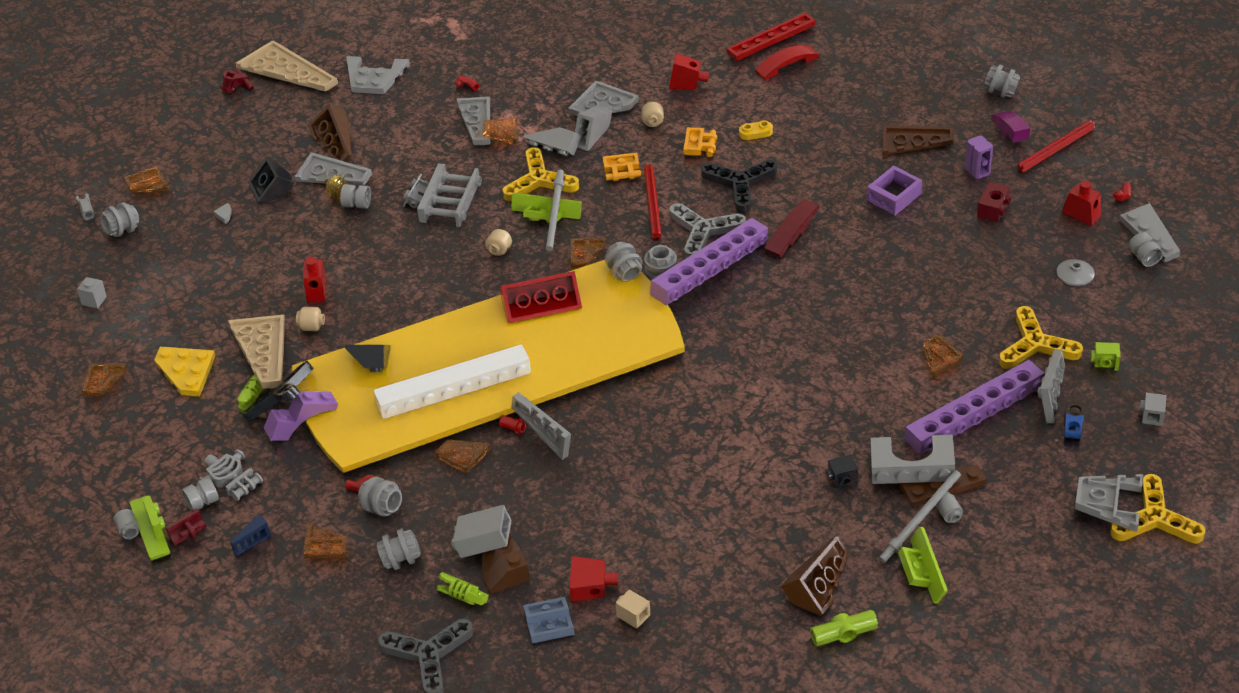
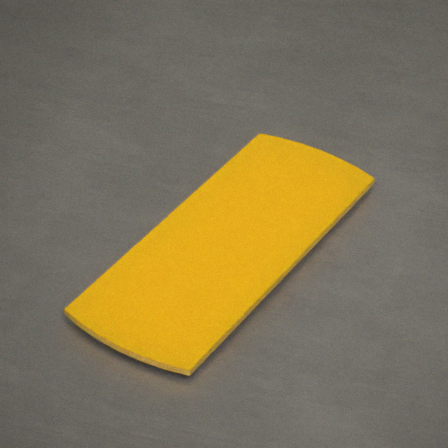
M605 260L572 270L575 271L582 308L508 323L501 295L354 344L390 345L387 368H382V372H370V368H364L345 348L309 359L307 361L314 369L298 384L297 388L299 391H328L332 393L337 401L338 406L336 410L318 413L305 420L315 441L327 457L345 473L492 421L503 415L514 413L512 397L518 392L534 405L683 353L685 352V346L681 332L669 306L650 295L651 281L642 272L633 280L622 281L613 276L612 269L608 268ZM521 344L530 359V374L389 418L382 419L375 402L373 391L375 389ZM303 362L292 365V372Z

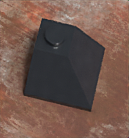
M267 156L248 181V184L258 203H265L285 196L291 190L294 181L289 172Z
M345 345V349L364 368H370V372H382V368H387L390 345Z

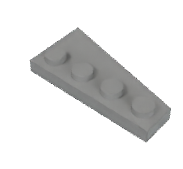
M490 97L456 99L473 145L491 144Z
M311 152L294 178L296 182L365 186L372 175V171L365 167Z
M1150 203L1120 215L1119 221L1134 235L1146 232L1153 238L1154 242L1163 250L1161 260L1164 263L1180 256L1179 248Z
M1062 349L1054 350L1052 357L1049 358V366L1045 369V377H1042V385L1038 388V397L1042 399L1047 424L1055 423L1053 411H1057L1058 404L1056 401L1057 397H1060V384H1062L1065 370Z
M519 392L512 397V409L562 460L568 457L571 433Z

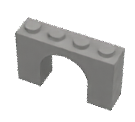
M932 435V453L927 458L919 461H905L897 458L892 453L891 437L871 438L872 484L946 481L955 470L953 435Z

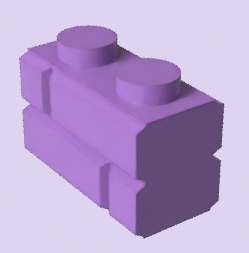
M977 136L967 141L965 169L975 179L990 175L993 145L983 136Z

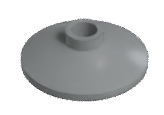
M1077 259L1063 261L1058 265L1056 272L1058 278L1063 283L1071 286L1087 285L1094 279L1095 275L1094 269L1090 264Z

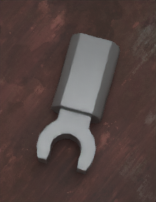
M86 193L84 199H79V196H76L83 219H93L95 215L90 203L89 194Z

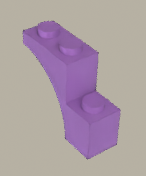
M300 391L292 400L289 410L270 411L264 429L271 441H288L301 423L318 413L336 410L338 403L332 393L328 391Z

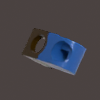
M1066 401L1064 413L1065 438L1081 439L1085 403ZM1074 407H1075V408L1080 409V412L1069 411V410H1070L1071 408H1074Z

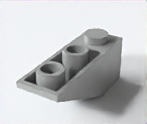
M559 127L526 134L523 138L528 140V144L537 147L539 144L545 150L552 152L555 149L558 150L557 153L563 156L568 154L574 156L581 136L576 132Z

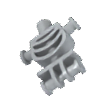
M238 449L234 451L233 456L225 454L220 459L212 454L208 455L204 461L208 466L206 469L207 476L205 477H209L216 487H225L227 495L232 496L235 501H239L242 495L246 496L249 493L248 488L254 490L256 484L263 482L262 477L258 473H253L251 468L243 473L240 460H243L245 455Z

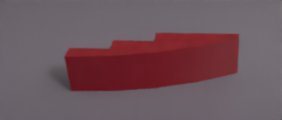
M803 199L774 232L764 248L765 251L782 258L788 246L792 247L797 237L803 235L820 206Z

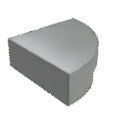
M228 203L213 211L214 216L225 224L231 219L232 210Z

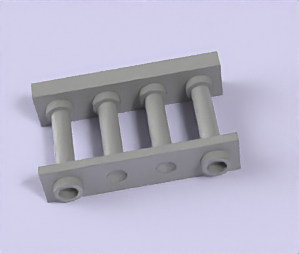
M438 163L417 208L419 222L426 223L429 216L439 215L454 217L456 219V227H460L463 220L465 221L467 210L474 194L482 182V177L479 176V169L475 168L472 176L448 174L445 164ZM455 181L468 183L465 188L444 185V182ZM442 192L463 194L461 199L438 195ZM437 203L458 206L457 210L433 208Z

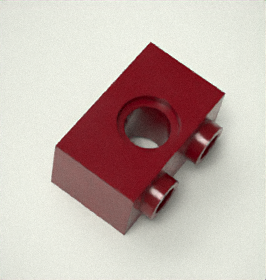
M989 181L978 202L977 217L998 222L1000 216L1005 214L1006 204L1009 205L1011 202L1010 186Z

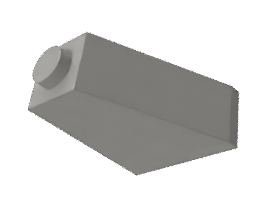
M596 106L578 113L575 132L581 138L577 148L586 151L592 148L610 127L612 110Z

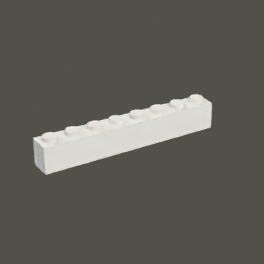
M521 344L373 390L375 402L382 419L389 418L530 374V359Z

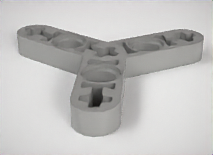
M676 203L670 206V218L691 232L684 247L685 258L704 248L709 236L728 233L746 222V218L742 214L704 219L683 204ZM687 219H694V221H691V222L686 221V220H687ZM718 224H723L724 226H723V227H717L716 225H718ZM701 239L702 241L695 242L693 240Z

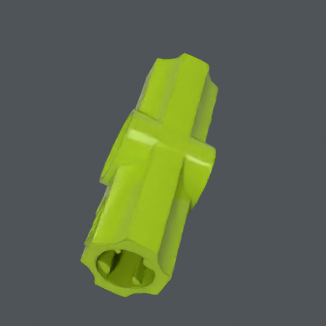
M873 610L851 616L841 613L833 617L831 622L811 627L810 634L816 646L837 640L846 643L852 641L857 634L878 628V622Z

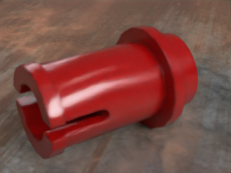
M503 415L499 422L500 427L513 430L517 434L523 433L526 428V422L522 418L515 419Z

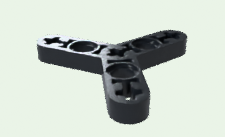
M766 160L739 172L713 163H706L701 166V177L732 187L736 211L746 213L751 209L750 186L776 175L778 165L774 160Z
M308 361L303 362L276 389L248 407L242 413V416L247 422H250L276 403H288L300 393L297 388L298 384L314 369Z

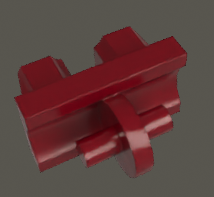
M195 509L192 512L188 511L177 521L169 522L165 528L172 544L177 545L189 537L191 539L197 536L196 533L207 526L201 517L200 510Z

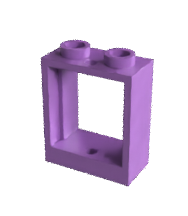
M892 166L867 187V201L896 215L921 195L922 180L896 166ZM892 182L906 188L898 196L884 190Z

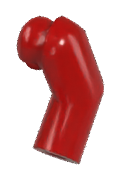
M458 76L457 80H455V84L460 88L463 84H466L474 91H477L480 87L472 78Z
M1125 182L1122 184V190L1114 191V200L1122 202L1130 198L1131 184Z
M366 475L358 481L347 480L345 488L359 492L361 485L374 476Z

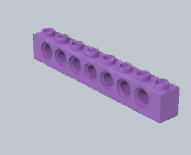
M753 218L749 219L652 279L650 295L665 305L676 301L685 293L690 292L707 279L728 268L731 264L739 261L761 245H764L768 239V227Z
M1027 360L906 426L905 441L920 455L932 450V435L955 436L963 433L971 426L979 424L989 416L995 415L998 411L1008 408L1016 401L1024 399L1034 391H1038V388L1042 385V377H1044L1045 373L1030 360Z

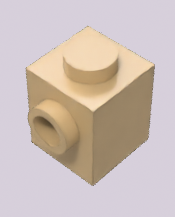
M628 590L616 601L617 617L637 629L650 616V601Z

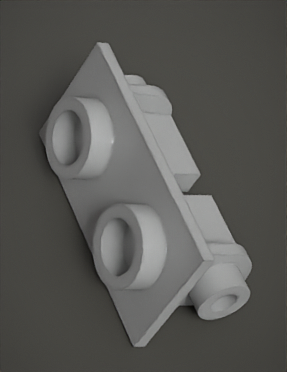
M422 174L419 175L417 180L413 179L409 187L411 190L407 189L403 197L405 200L403 207L406 204H409L412 208L419 206L429 184L428 181L420 179Z

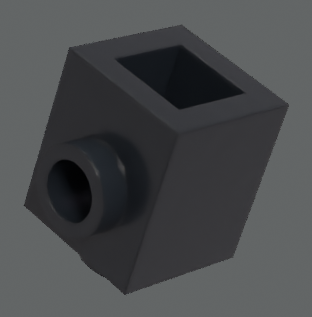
M852 455L828 460V469L825 470L827 480L832 482L834 488L858 483V467Z

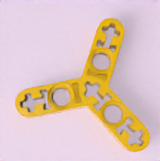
M532 147L526 150L529 173L503 188V198L506 201H512L513 193L528 194L539 187L554 189V182L551 181L556 179L557 172L545 170L542 153L539 148ZM564 174V188L561 191L568 193L578 191V178Z
M1021 306L1016 310V322L1023 338L1000 353L999 365L1004 369H1012L1037 352L1053 355L1054 350L1062 349L1065 359L1078 360L1082 356L1083 346L1077 341L1043 334L1034 311L1030 307ZM1026 327H1033L1034 330H1027ZM1051 344H1056V345H1058L1059 347H1058V348H1052L1050 345H1051ZM1017 349H1025L1026 352L1022 353L1017 351Z
M1155 474L1144 476L1142 484L1144 509L1135 512L1140 513L1139 521L1143 522L1144 525L1138 526L1137 532L1116 524H1112L1111 536L1117 541H1125L1151 529L1159 528L1188 542L1200 543L1203 541L1206 531L1202 524L1165 508L1162 480ZM1148 498H1157L1159 502H1151ZM1170 522H1178L1181 526L1174 527Z

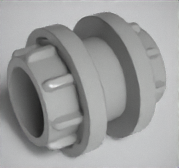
M1000 64L998 67L991 66L984 82V88L989 89L988 92L991 94L994 90L1000 91V97L1005 98V96L1012 97L1020 80V75L1015 74L1016 70L1011 69L1010 73L1002 71L1004 66Z
M122 202L117 204L116 208L113 206L106 207L100 216V223L106 234L119 237L123 234L124 229L128 233L135 230L139 224V215L133 205Z
M617 242L608 248L605 255V263L608 268L612 269V274L616 279L630 281L640 274L643 261L636 254L632 244Z
M664 245L652 247L644 257L646 277L651 281L677 264L676 253Z
M372 477L361 485L358 499L365 511L375 512L377 515L385 517L399 509L402 502V493L395 482Z
M401 528L397 530V537L391 539L386 534L382 536L383 540L377 542V550L385 568L393 567L397 570L401 568L399 562L407 560L409 564L415 563V558L420 557V547L413 531H404Z

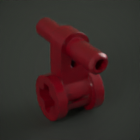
M234 68L233 71L223 72V82L220 86L222 91L232 93L235 91L236 86L245 85L249 91L254 89V85L249 81V77L238 68Z

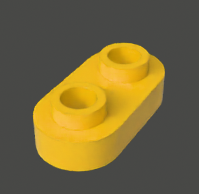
M765 120L746 123L739 127V137L743 140L764 138L773 133V125Z

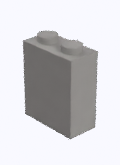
M500 505L458 516L456 526L454 527L455 533L452 539V547L458 552L460 558L507 546L512 520L505 506Z

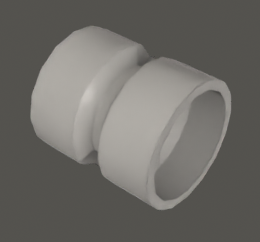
M344 184L340 196L342 207L353 208L356 205L357 208L368 209L371 201L370 187L358 185L356 188L355 185Z
M1146 232L1138 233L1129 242V250L1145 267L1154 266L1163 257V250Z
M209 477L199 480L196 486L191 484L181 489L184 501L191 512L195 509H202L204 503L209 505L219 500L216 488Z

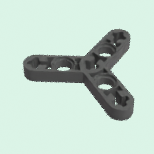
M459 619L427 641L394 632H384L379 636V647L383 653L420 663L424 693H444L439 659L472 637V623L467 619ZM445 638L452 640L447 645L440 643ZM406 645L414 646L411 651L403 650ZM428 651L431 652V659L427 660L426 656ZM430 667L437 669L432 674H428L425 671ZM435 681L436 690H431L430 682Z

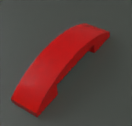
M807 45L788 47L768 57L755 69V72L766 80L778 75V69L801 59L805 63L818 58L819 54Z

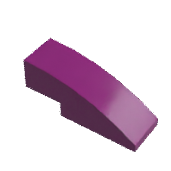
M1005 111L991 115V118L1005 138L1009 137L1013 143L1029 139L1030 127L1016 113Z

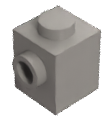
M86 277L77 288L81 304L84 306L98 309L107 297L102 280Z
M1146 392L1145 400L1140 401L1139 412H1143L1142 423L1163 426L1166 395Z

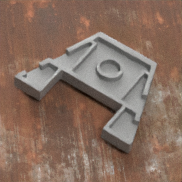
M346 57L351 91L355 93L385 94L395 83V78L401 76L404 68L410 66L409 59H394L391 69H384L382 67L368 68L361 67V57Z
M1135 474V478H1126V475H1118L1114 479H1106V476L1079 477L1075 509L1137 532L1140 513L1117 510L1119 489L1141 492L1143 475Z

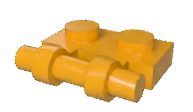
M687 127L684 155H701L702 151H706V155L712 157L716 150V131L710 130L709 133H705L704 128Z
M637 153L603 156L604 171L607 173L605 174L606 181L613 180L614 182L625 178L632 180L634 177H641V170H635L640 169Z

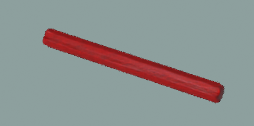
M1088 120L1018 163L1017 169L1021 172L1027 171L1095 128V123Z
M650 164L644 166L651 234L653 239H660L661 226L654 168Z

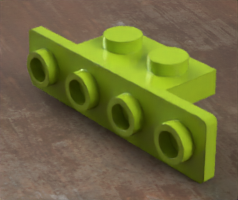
M513 193L511 210L523 212V217H528L529 220L538 221L542 219L549 223L553 198ZM560 199L557 222L562 217L580 219L582 202Z
M150 496L130 501V506L138 522L150 560L169 555L170 550L162 530L166 526L163 517H158V514L161 513L157 502L153 503Z
M919 527L910 538L913 549L901 547L898 554L909 585L927 587L933 603L938 604L947 593V587L924 527Z

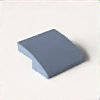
M565 597L523 605L532 643L575 635Z

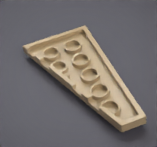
M275 41L269 42L236 62V68L325 92L338 84L337 78Z
M284 315L228 320L229 327L262 389L278 387L282 383Z

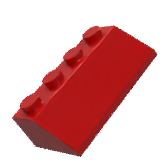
M575 271L499 287L508 323L582 308Z

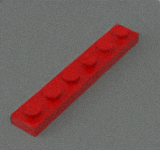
M805 12L728 47L727 54L735 61L741 60L815 26L816 20Z

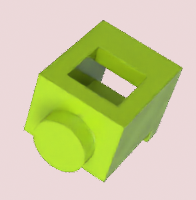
M1095 342V349L1091 350L1090 361L1094 362V367L1114 368V371L1119 370L1121 358L1119 343Z

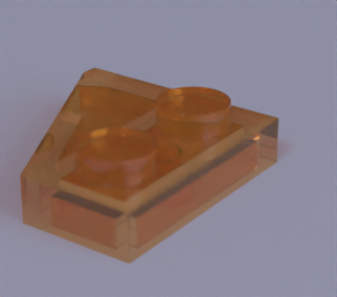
M517 118L485 120L483 123V136L516 144Z
M157 166L124 177L125 183L131 192L169 190L168 183Z
M606 237L571 238V268H581L593 264L606 246Z
M939 333L924 341L923 347L933 376L963 361L964 355Z
M126 363L90 364L82 388L83 396H103L127 371Z
M447 440L435 451V456L467 474L491 449L488 443Z
M307 523L303 551L304 559L346 558L347 536L333 533L326 528L321 530L315 528L313 523Z

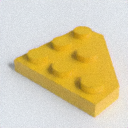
M159 347L154 361L156 366L163 371L165 377L171 384L175 385L181 395L200 397L216 355L214 350Z

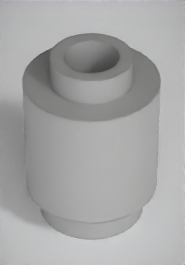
M946 492L936 504L937 509L946 522L954 523L961 519L963 509L954 495Z
M124 509L115 514L114 522L120 536L124 539L135 538L139 533V525L133 511Z

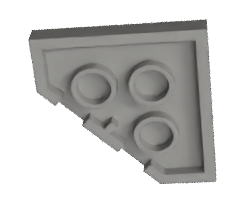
M595 81L568 109L569 113L575 116L596 106L612 110V113L630 110L639 101V96Z

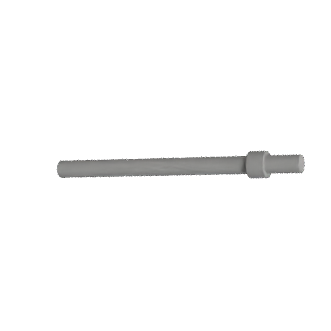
M557 170L556 179L553 183L554 195L546 242L547 251H552L554 245L561 190L564 188L563 170Z
M954 470L896 538L891 539L887 544L888 547L879 557L882 563H886L893 553H897L901 549L902 543L960 478V472Z

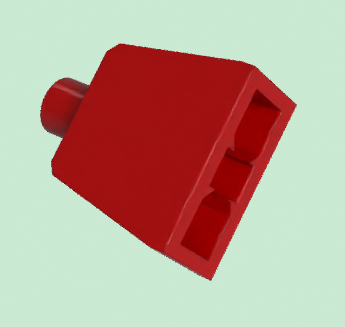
M675 53L669 89L695 90L698 81L708 83L709 72L700 71V61Z
M1082 181L1069 191L1062 213L1092 226L1101 217V194L1091 189L1089 181Z
M308 257L304 261L303 282L307 303L326 302L327 277L323 260ZM313 281L318 283L316 287L313 286Z
M572 557L570 573L571 602L603 598L606 585H618V573H606L605 561Z

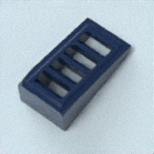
M260 514L230 541L235 557L271 536L268 523Z

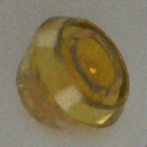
M334 175L327 181L326 192L329 197H340L342 186L348 184L341 175Z

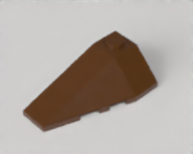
M328 104L308 124L312 137L321 144L320 146L328 152L331 158L345 162L351 156L349 120L343 108Z
M510 533L506 547L482 553V577L490 594L530 581L528 564Z
M834 536L781 585V588L792 604L819 616L823 615L833 602L834 597L832 594L839 584L837 578L839 572L843 571L849 553L838 536Z

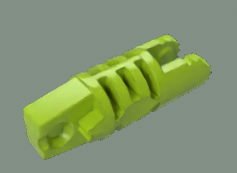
M255 374L249 379V382H247L237 398L238 410L241 413L250 407L264 390Z
M440 573L439 579L449 583L450 586L437 585V591L471 605L487 603L489 595L478 590L479 587L447 573Z

